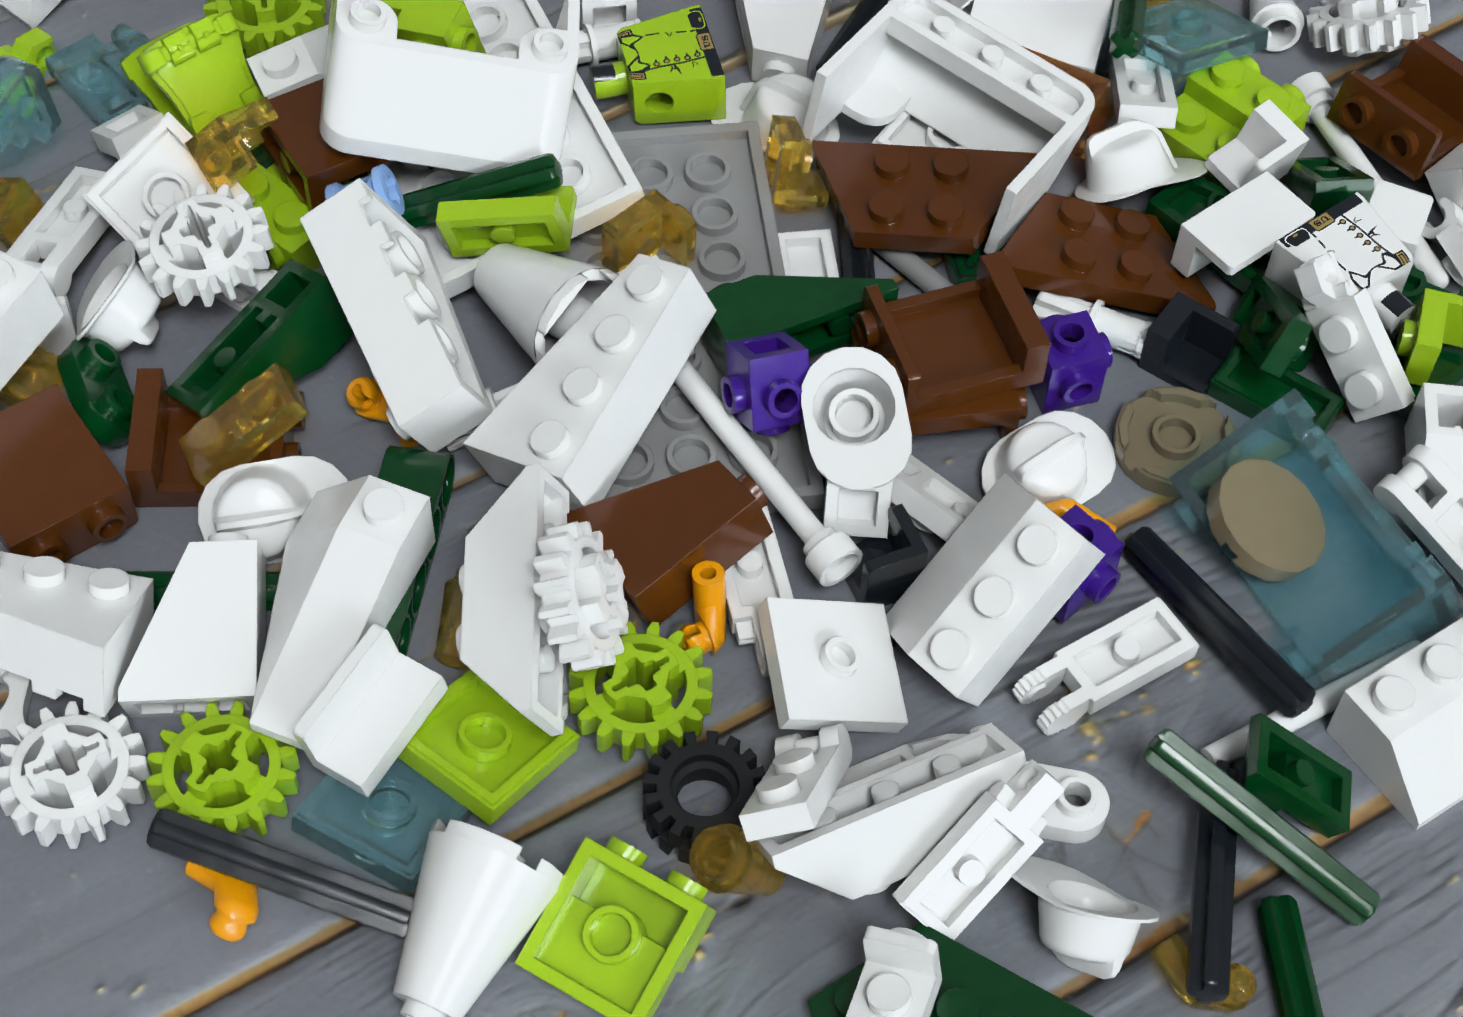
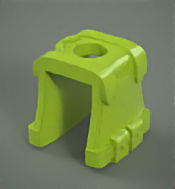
M231 11L219 12L181 25L136 48L119 63L127 81H131L149 100L154 109L162 112L163 116L168 112L172 114L200 144L208 141L214 135L216 137L245 123L248 121V118L257 115L255 105L265 101L248 68L238 32L240 27Z

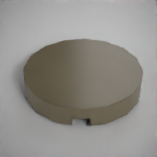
M1156 387L1144 391L1143 397L1135 399L1132 403L1131 399L1122 407L1112 435L1115 459L1124 474L1143 489L1165 497H1194L1208 492L1215 480L1232 465L1238 448L1236 427L1228 415L1225 419L1222 413L1216 410L1217 403L1205 394L1184 387Z
M1245 459L1226 469L1208 490L1206 512L1212 534L1220 547L1227 543L1231 551L1237 555L1232 561L1243 571L1264 581L1286 582L1314 566L1323 553L1326 527L1320 507L1307 486L1289 470L1268 460Z

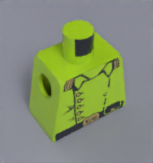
M700 5L690 6L621 28L616 33L618 61L589 66L590 82L595 100L626 95L634 121L640 124L719 120L726 118L725 75Z

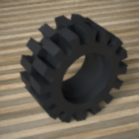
M707 730L706 742L697 743L695 731L684 733L683 747L681 748L676 745L673 739H670L662 745V757L654 753L648 762V773L644 772L643 819H646V830L651 839L659 836L660 850L669 855L675 847L678 848L679 861L689 865L691 864L693 853L703 854L702 866H714L715 853L722 852L727 863L737 858L738 845H741L746 851L753 845L751 841H746L739 814L765 775L764 767L756 768L757 755L751 748L741 755V740L731 735L725 746L719 745V732ZM701 780L713 781L721 784L728 790L731 802L722 813L712 816H699L691 814L682 808L678 801V794L685 785L691 782Z

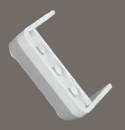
M332 0L319 123L322 138L329 146L343 153L469 173L483 172L546 153L554 154L559 161L563 151L579 58L580 0H564L556 29L538 27L527 31L520 39L517 59L397 39L398 20L396 14L383 1Z
M891 0L816 72L800 137L810 143L841 112L864 125L883 126L892 122L904 110L966 149L1037 153L1030 163L1007 186L984 248V252L990 254L998 252L1008 242L1044 193L1049 191L1088 125L1095 106V98L1092 91L1081 81L946 0Z

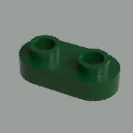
M82 337L78 341L75 338L57 359V368L72 407L96 440L112 447L123 446L129 440L134 395L120 364V356L110 344L101 339Z

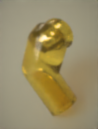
M1173 935L1149 952L1181 1001L1191 1008L1229 1014L1244 1009L1248 1001L1256 994L1257 982L1254 974L1246 966L1233 963L1230 967L1228 997L1224 1001H1212L1210 1005L1200 1004L1197 1002L1196 997L1189 995L1186 991L1188 947L1180 935Z

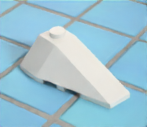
M371 475L316 492L286 541L249 721L251 730L302 749L293 735L295 725L368 629L374 623L386 628L433 547L435 534L429 496Z

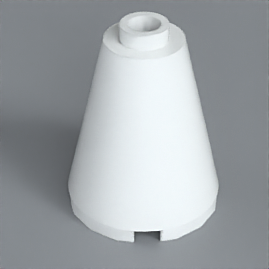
M502 243L489 249L480 258L474 273V287L483 301L533 362L537 364L619 274L613 270L509 243Z
M440 818L435 819L427 838L393 989V994L404 1001L400 1014L405 1017H464L557 893L563 874L542 858L536 871L524 864V858L519 855L523 847L485 829L452 819L449 820L446 827Z

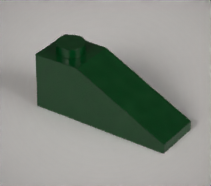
M290 259L165 391L167 395L196 415L208 420L274 390L276 369H290L293 381L322 368L334 354L342 349L345 342L354 333L328 278Z
M754 275L734 283H723L706 292L717 311L703 332L701 339L724 377L727 376L725 342L784 331L808 348V354L811 357L849 343L850 328L855 327V314L862 309L864 287L877 284L885 302L897 300L899 287L894 279Z

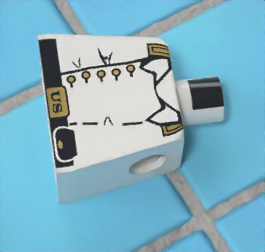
M1354 193L1275 241L1264 276L1301 301L1303 295L1294 270L1310 259L1333 251L1345 280L1351 279L1358 290L1367 288L1384 328L1391 334L1400 331L1404 319L1412 320L1416 314L1417 306L1402 294L1414 263L1412 254L1360 193Z

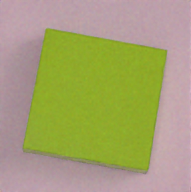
M469 669L448 686L446 693L398 758L491 826L577 751L580 735L566 725L562 735H548Z

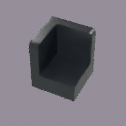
M1177 292L1148 328L1138 367L1174 387H1184L1206 395L1211 379L1233 352L1241 327L1233 320Z
M903 504L889 507L887 539L871 538L856 544L863 553V557L859 566L845 580L857 602L884 604V607L896 603L927 565L929 551Z

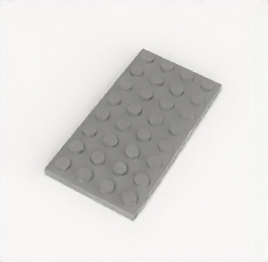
M758 122L611 132L639 181L647 202L572 238L569 251L547 252L548 254L607 268L617 273L624 270L639 253L650 257L656 254L661 260L689 267L705 293L723 283H734L754 275L785 276ZM700 337L694 347L695 353L690 355L687 360L723 402L721 380L724 375ZM673 383L604 499L717 460L736 478L743 473H746L748 476L750 475L677 385ZM737 419L809 509H823L825 490L822 474L816 469L811 457L805 423L790 425L789 431L779 435H760L755 432L753 433ZM767 498L769 503L766 506L769 513H779Z

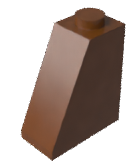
M719 460L574 509L567 514V523L588 521L590 522L592 532L599 530L602 532L603 550H613L614 559L617 558L625 575L623 582L624 599L648 626L652 621L659 622L660 625L693 598L691 574L696 564L706 560L715 561L726 571L773 533L762 510L769 503L765 494L746 473L736 478Z

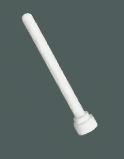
M1310 72L1297 78L1291 84L1300 89L1306 103L1311 106L1307 123H1314L1337 157L1373 177L1375 188L1378 179L1382 180L1378 172L1353 137L1326 117L1334 102L1335 93L1325 77L1320 72ZM1421 235L1413 256V265L1416 269L1424 272L1428 283L1444 289L1450 281L1449 273Z
M687 360L674 383L805 543L803 547V552L807 556L805 565L819 583L827 587L843 581L859 566L863 557L861 550L846 532H837L833 527L825 528L737 419L728 413L723 402Z

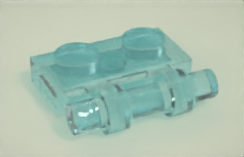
M126 23L119 24L112 30L111 39L113 42L106 46L92 33L44 58L49 75L97 127L139 104L154 109L149 100L131 81H127L119 65L136 48L151 41L144 33L134 31Z

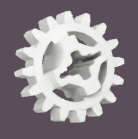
M1429 0L1320 1L1321 6L1311 7L1309 15H1306L1309 42H1313V47L1321 48L1326 46L1327 52H1334L1342 48V55L1348 57H1359L1366 53L1394 51L1402 46L1401 39H1417L1418 32L1428 31L1429 24L1431 23Z
M201 183L195 189V196L188 198L178 189L173 192L175 203L170 207L157 202L152 206L157 217L156 221L144 220L140 222L139 228L144 238L135 241V249L140 258L138 262L148 283L154 282L159 296L165 298L175 292L181 306L186 307L193 296H201L204 306L211 307L214 301V294L221 292L232 301L237 298L234 287L240 282L250 287H254L257 284L253 268L268 269L270 266L266 251L274 248V242L262 207H254L250 194L247 192L233 198L229 185L223 184L215 194H208L204 183Z
M576 521L549 527L546 529L547 536L539 537L537 540L542 555L533 557V565L535 567L533 591L539 598V611L536 616L540 627L545 634H548L549 646L559 644V661L562 664L570 662L574 672L616 664L615 655L623 654L624 652L623 643L619 635L628 634L626 624L629 612L627 610V601L624 599L623 582L625 575L622 566L617 558L614 559L612 549L603 550V534L600 530L592 532L590 522L578 523Z
M70 701L65 709V716L55 718L53 713L46 707L40 710L42 724L37 728L33 729L31 726L21 722L15 727L21 739L19 745H1L0 754L6 766L0 767V805L5 816H11L17 832L23 836L34 829L41 846L48 847L54 841L57 834H64L69 848L77 849L81 833L91 831L97 841L102 842L106 840L104 824L113 820L115 823L126 827L131 821L125 805L127 803L144 804L146 800L141 782L146 781V778L151 776V770L145 757L147 752L140 733H132L128 719L123 714L113 718L111 721L108 715L105 718L90 712L88 716L81 715L76 701Z

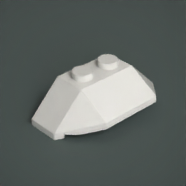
M540 463L527 465L465 537L464 564L459 570V585L463 594L461 625L458 626L456 631V646L460 660L526 718L548 735L556 736L564 733V720L569 712L568 692L571 691L569 688L571 663L562 664L559 661V644L549 646L547 641L548 634L544 633L536 616L539 611V598L533 591V583H535L533 580L535 571L533 557L542 555L537 540L539 537L547 536V528L567 524V514L570 512L569 491Z
M992 723L973 727L970 730V734L948 733L907 743L849 767L814 829L751 842L775 869L851 900L864 895L880 893L886 890L892 883L908 877L986 790L990 791V788L1000 780L1007 784L1026 764L1025 753L1021 747Z

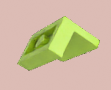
M560 186L559 188L528 197L444 201L438 204L435 222L453 257L481 256L492 247L502 243H509L545 253L566 252L570 250L577 195L572 186Z

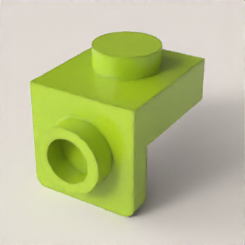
M1425 288L1413 319H1404L1402 322L1395 352L1397 355L1405 356L1403 370L1409 383L1420 386L1423 385V382H1428L1442 350L1443 343L1463 348V296Z

